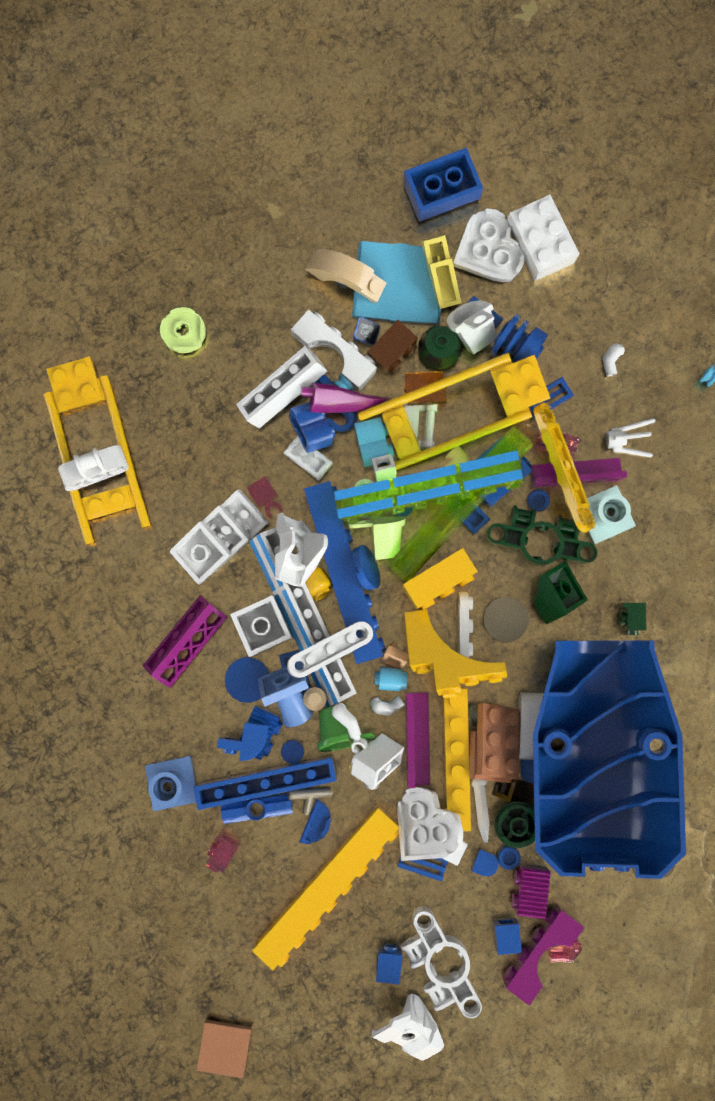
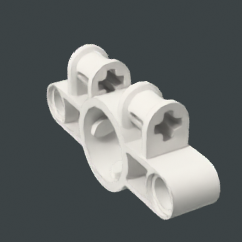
M417 907L413 912V922L418 933L405 940L400 945L401 950H405L411 961L410 966L412 969L425 964L427 975L431 981L423 987V990L429 994L434 1003L433 1008L435 1011L442 1010L456 1002L465 1017H477L482 1010L479 996L468 977L470 959L465 946L459 939L444 934L429 907ZM421 915H428L430 917L429 921L425 924H421L417 920ZM445 946L456 948L460 958H463L461 968L458 971L449 973V976L438 974L433 963H430L433 953L435 951L438 953ZM472 999L476 1001L472 1007L464 1006L467 1000Z

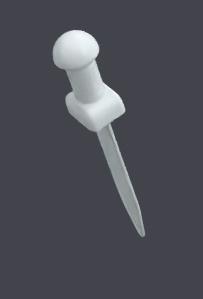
M470 779V784L474 787L478 827L483 842L487 843L489 816L485 785H488L487 781Z

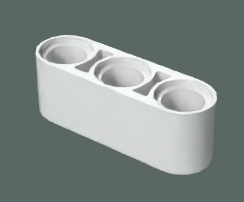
M520 692L519 759L533 760V732L544 693Z

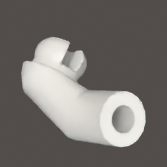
M615 343L610 345L603 355L602 360L607 377L618 374L615 361L625 351L624 346Z
M399 696L389 703L383 702L379 698H373L369 703L372 712L384 716H390L405 706Z

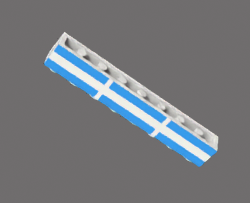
M276 527L259 533L249 543L301 652L330 637L306 584L304 583L301 587H297L275 579V555L280 552V536ZM340 658L310 673L316 687L321 688L327 696L326 707L357 694Z

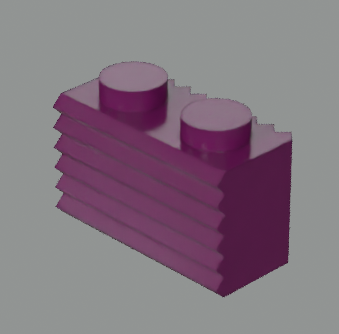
M520 864L519 870H515L514 884H517V894H512L511 906L515 908L518 916L546 919L551 871L547 867Z

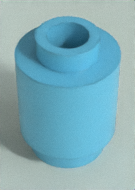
M380 667V671H375L374 685H379V690L398 692L401 689L406 690L408 671H402L400 668Z

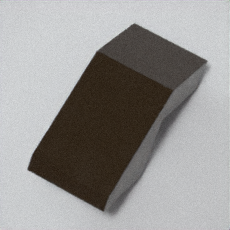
M514 779L512 783L496 782L492 795L508 802H524L534 808V783L521 779Z

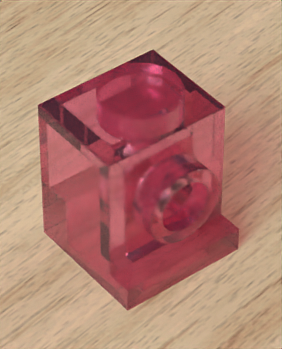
M220 832L215 839L219 843L214 842L207 853L210 859L206 866L214 872L221 871L223 873L240 843Z

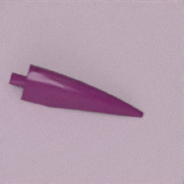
M312 383L311 387H301V396L310 397V412H357L394 399L366 395L329 384Z

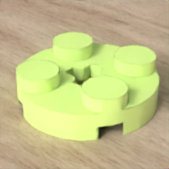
M179 307L171 310L170 314L163 318L160 325V334L170 350L177 353H190L202 346L206 335V328L202 318L194 310ZM182 325H185L189 331L181 336L180 333H177V330L181 329Z

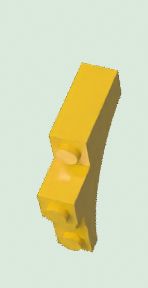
M427 609L404 613L410 667L413 672L418 674L429 673L431 669H434L436 691L439 696L443 695L444 698L457 696V693H462L461 684L463 683L467 686L479 684V681L488 680L490 683L501 682L503 678H508L505 662L489 663L476 661L457 653L446 645L435 632Z

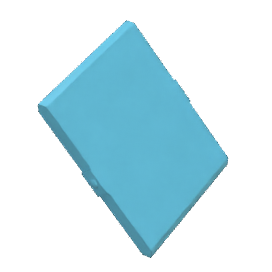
M359 242L357 260L374 270L373 273L385 281L386 285L376 303H372L354 290L352 317H363L365 319L389 321L392 323L399 320L401 323L440 325L441 309H439L422 246H412L403 243Z

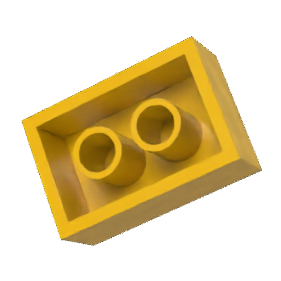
M462 548L409 580L401 587L415 610L419 607L421 610H425L435 604L433 599L437 596L443 599L455 592L453 588L455 585L459 584L462 587L475 579L473 574L478 571Z

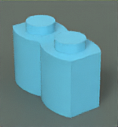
M381 417L354 423L364 470L373 468L371 458L392 454V457H394L392 444L387 445L385 437L389 435L385 422L382 423ZM382 462L378 466L386 465L389 463Z

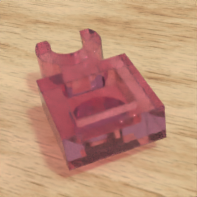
M266 476L247 487L259 508L263 505L266 506L265 513L270 519L273 518L270 514L272 507H277L280 513L283 512L281 505L272 500L278 495Z

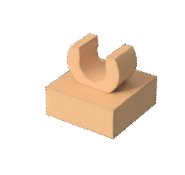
M394 641L391 646H388L381 663L391 668L403 670L409 658L407 653L408 647L405 646L404 650L401 651L396 648L397 642Z

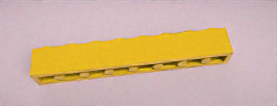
M377 805L254 944L252 952L270 969L274 970L278 965L282 967L289 959L290 955L288 953L293 947L298 949L305 941L304 935L308 930L314 931L317 928L323 913L331 912L336 906L337 902L335 900L340 894L344 896L351 889L353 879L356 876L360 878L366 872L368 862L371 859L376 860L384 851L383 845L387 841L391 843L399 834L398 823Z

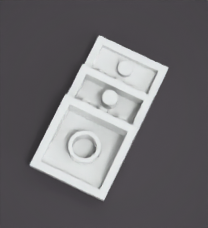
M238 489L222 505L217 506L203 521L194 526L169 552L193 580L200 585L269 524V521L247 496Z

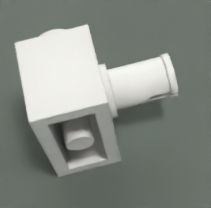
M381 734L375 740H371L366 749L355 753L352 758L351 774L364 782L365 787L368 789H377L379 783L401 765L404 747Z

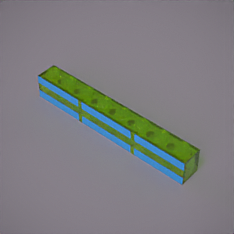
M512 451L334 491L338 518L346 521L347 524L360 522L362 517L368 516L369 519L380 518L382 513L391 511V514L405 512L404 508L413 507L414 509L426 508L427 503L431 502L445 504L450 502V498L468 499L473 497V493L478 492L491 494L497 492L496 488L505 486L506 489L518 488L520 483L525 482L520 454L518 451Z

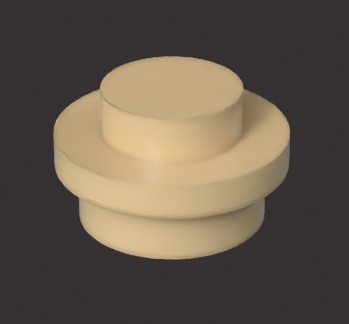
M312 687L305 692L303 701L308 709L318 711L325 706L327 696L321 688Z

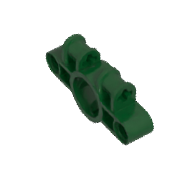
M513 505L508 525L495 523L485 531V540L488 544L516 550L525 562L533 566H544L557 559L577 564H587L594 561L598 555L594 544L578 540L580 530L577 528L574 520L562 518V515L559 514L554 525L545 521L535 522V509L529 511L519 509L516 505ZM534 528H539V531L542 532L549 531L554 537L555 543L552 547V552L554 553L547 560H543V557H532L526 550L525 545L528 544V537L526 536ZM492 529H498L501 532L500 540L491 538L490 532ZM581 548L589 550L590 556L588 559L581 557Z

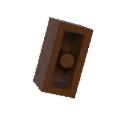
M397 320L367 351V355L375 361L376 366L385 375L390 371L394 373L401 366V359L405 355L409 357L416 350L418 337Z

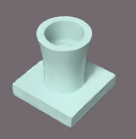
M617 485L587 498L590 504L589 510L596 522L594 529L587 532L592 544H597L636 526L631 516L630 504L621 495Z

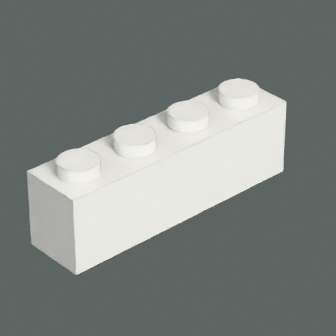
M304 346L236 405L249 423L261 428L301 394V387L311 386L312 383L327 372V369L316 354Z

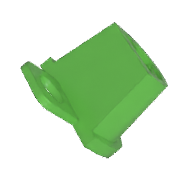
M334 706L319 711L320 742L317 743V747L320 752L351 748L353 744V739L350 738L347 728L333 717L332 709ZM373 732L360 735L366 741L375 739Z

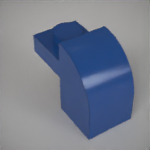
M246 721L244 723L242 739L221 736L218 738L217 748L223 749L222 752L226 754H237V751H240L239 761L253 759L267 744L270 724Z

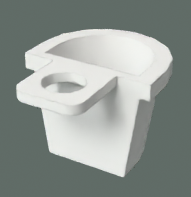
M479 300L463 304L452 311L447 318V325L450 330L458 335L466 350L472 354L477 353L492 343L497 337L493 322L494 316L491 313V310L494 308L491 303Z

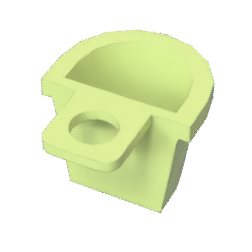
M381 516L370 517L369 520L348 522L349 528L370 527L372 553L375 560L400 556L402 526L406 524L404 517Z

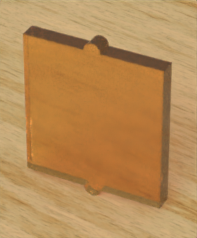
M444 371L405 373L406 386L404 387V392L408 393L443 379ZM447 387L408 402L407 406L447 404Z

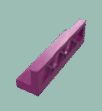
M620 458L573 462L581 484L617 482L627 478V471H622ZM551 463L531 465L530 468L533 470L530 473L531 488L560 486L557 482L554 466Z
M199 595L142 666L150 676L170 688L225 621L227 616L214 607L207 599ZM212 612L218 615L213 623L206 624V619ZM202 631V637L199 641L192 642V636L196 632ZM187 649L188 654L186 657L177 660L178 653L181 650ZM173 667V673L168 679L161 676L165 669Z
M405 692L408 788H415V786L431 785L429 692Z

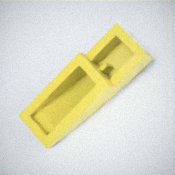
M445 235L421 241L439 309L462 303Z

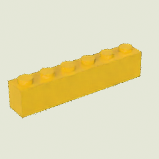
M462 688V693H457L455 697L444 698L442 695L445 809L458 813L463 831H471L467 688Z

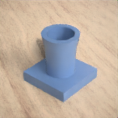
M296 662L295 668L297 670H301L302 664L300 662ZM286 666L258 678L261 700L264 706L277 702L284 726H299L312 717L313 711L305 706L304 696L301 691L309 688L306 676L295 678L289 674Z
M191 755L145 765L148 792L153 811L196 803L193 787L197 782ZM166 782L172 784V789L168 788Z

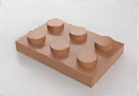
M486 703L477 704L476 775L512 780L519 779V709Z

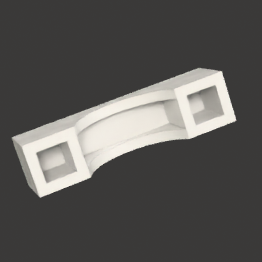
M308 310L292 327V336L308 349L317 346H328L335 349L344 361L342 375L349 380L357 392H360L376 374L377 367L375 366V361L368 355L365 357L358 352L359 348L353 342L348 341L347 343L341 338L342 334L333 326L331 328L324 323L325 319L319 313L315 312L313 314Z

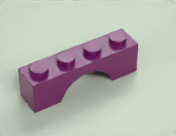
M559 905L554 909L551 908L546 914L542 927H538L533 932L530 944L521 949L513 967L510 966L503 976L506 989L530 1006L543 987L537 973L538 961L541 955L553 946L564 945L571 947L585 928L581 922Z

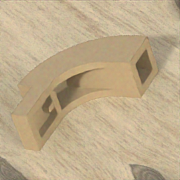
M314 250L305 268L306 271L321 281L331 280L342 283L372 303L378 302L386 285V282L373 273L374 270L348 255L333 250Z

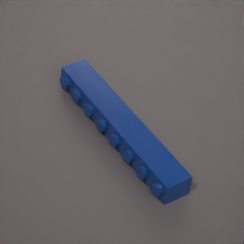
M328 481L304 488L316 531L319 534L327 535L328 546L324 552V558L345 627L347 628L357 622H366L373 631L371 641L353 651L356 664L383 657L382 651H386L382 637L377 638L375 630L379 629L376 616L371 617L369 608L373 607L369 594L364 595L362 585L356 577L357 568L352 565V551L349 542H353L350 530L344 529L342 522L346 520V517L338 518L337 510L343 507L338 508L335 501L334 491H338L337 487L331 486V482ZM357 630L356 636L362 638L363 633Z

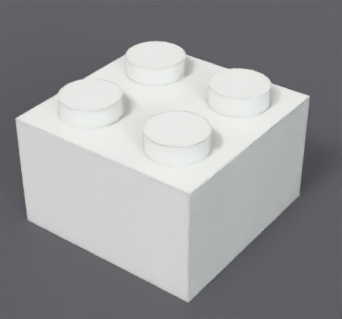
M273 595L230 614L249 657L293 638Z

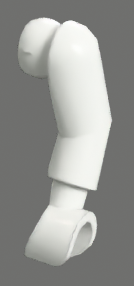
M343 703L335 704L332 709V715L347 728L350 738L353 739L352 752L359 753L360 749L356 747L357 744L366 749L367 741L360 737L361 731L356 717L346 709Z

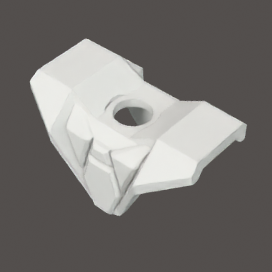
M284 513L277 514L276 530L280 536V552L275 555V579L301 587L315 570L327 549L328 538L325 534L313 533L303 521H296L284 516ZM295 546L297 547V554L292 553Z
M415 994L407 996L403 1014L392 1018L386 1026L372 1030L371 1037L383 1043L393 1041L401 1045L404 1052L422 1061L438 1053L444 1047V1042L435 1020L421 998ZM407 1033H413L414 1035L410 1037Z

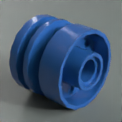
M515 314L511 320L506 322L497 335L490 354L495 357L500 349L504 350L503 354L509 352L513 356L512 363L534 354L537 359L544 349L542 345L549 334L538 327H535L528 334L525 331L529 321L525 320L519 328L516 325L521 316Z

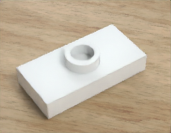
M298 435L283 452L285 456L318 481L333 465L332 461L317 450L307 453Z

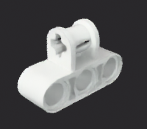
M116 445L100 451L95 447L86 454L80 456L77 454L73 455L74 460L62 464L58 467L65 490L73 491L123 473L129 467L121 446Z

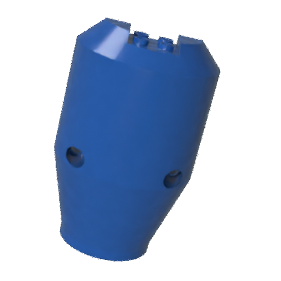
M654 640L555 641L556 651L533 732L535 851L560 876L585 877V867H590L592 871H604L605 867H609L619 872L630 871L629 868H632L636 878L662 879L686 855L683 737L655 653ZM554 738H561L564 741V746L557 750L553 749L550 744ZM653 739H660L662 741L661 747L657 750L650 749V742Z

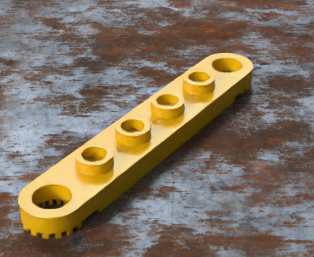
M545 402L540 403L534 407L533 412L541 432V439L546 445L549 460L554 466L557 482L563 490L565 503L571 511L574 522L581 532L586 533L596 526L595 518H592L593 514L589 510L590 504L560 426L555 421V413H552L553 409L550 410V405L548 406Z

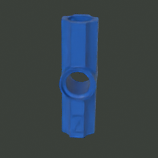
M287 793L221 805L223 824L246 820L258 821L266 817L293 814L292 800L287 798ZM253 803L261 804L263 812L259 814L254 813L251 805Z

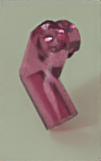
M576 939L571 947L565 946L562 950H550V962H573L582 951L581 942Z

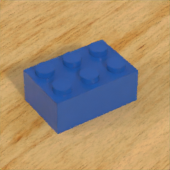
M467 147L404 171L403 184L419 222L481 198L483 186Z

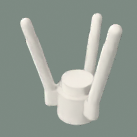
M652 418L619 428H611V431L606 432L607 448L612 449L613 453L622 452L652 457V453L623 448L622 446L627 445V439L651 436V432L626 434L624 431L654 423L655 419Z

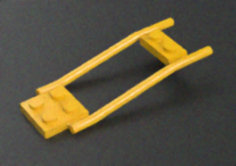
M508 352L358 412V417L360 421L382 413L398 458H400V460L394 461L396 470H399L532 418L529 407L550 399V395L535 354L512 363ZM490 370L507 417L421 451L403 404Z
M90 356L46 369L53 391L43 395L51 418L62 464L71 461L59 413L106 400L118 446H121L129 467L125 471L129 485L82 499L79 489L70 491L85 544L94 542L88 520L135 506L142 528L151 526L108 375L97 378Z

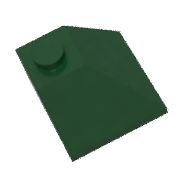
M566 561L540 576L535 606L545 624L569 614L588 601Z

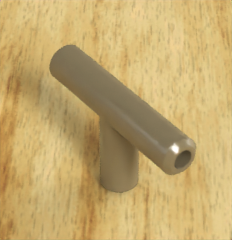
M331 788L303 789L287 792L289 800L304 799L302 808L304 815L311 814L314 798H326L333 795Z

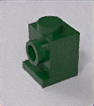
M617 603L618 608H622V612L619 613V624L622 626V631H625V635H639V631L647 630L646 603Z

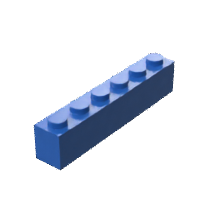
M333 755L200 782L193 788L197 809L202 810L337 781Z

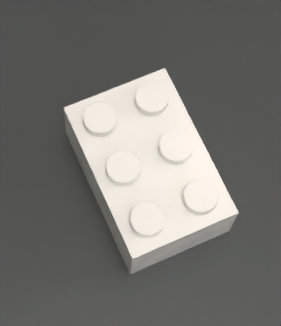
M551 195L510 212L507 221L509 227H511V234L514 240L519 243L518 246L524 254V261L534 281L575 263L579 252Z

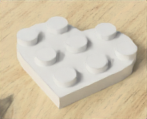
M487 208L485 211L472 215L453 262L454 267L497 282H511L519 274L524 264V254L518 246L519 243L510 238L511 227H509V223L503 213Z
M423 787L407 789L405 791L406 794L403 796L402 801L398 802L397 807L401 861L446 858L461 851L463 848V828L459 814L447 809H441L438 794L435 791Z

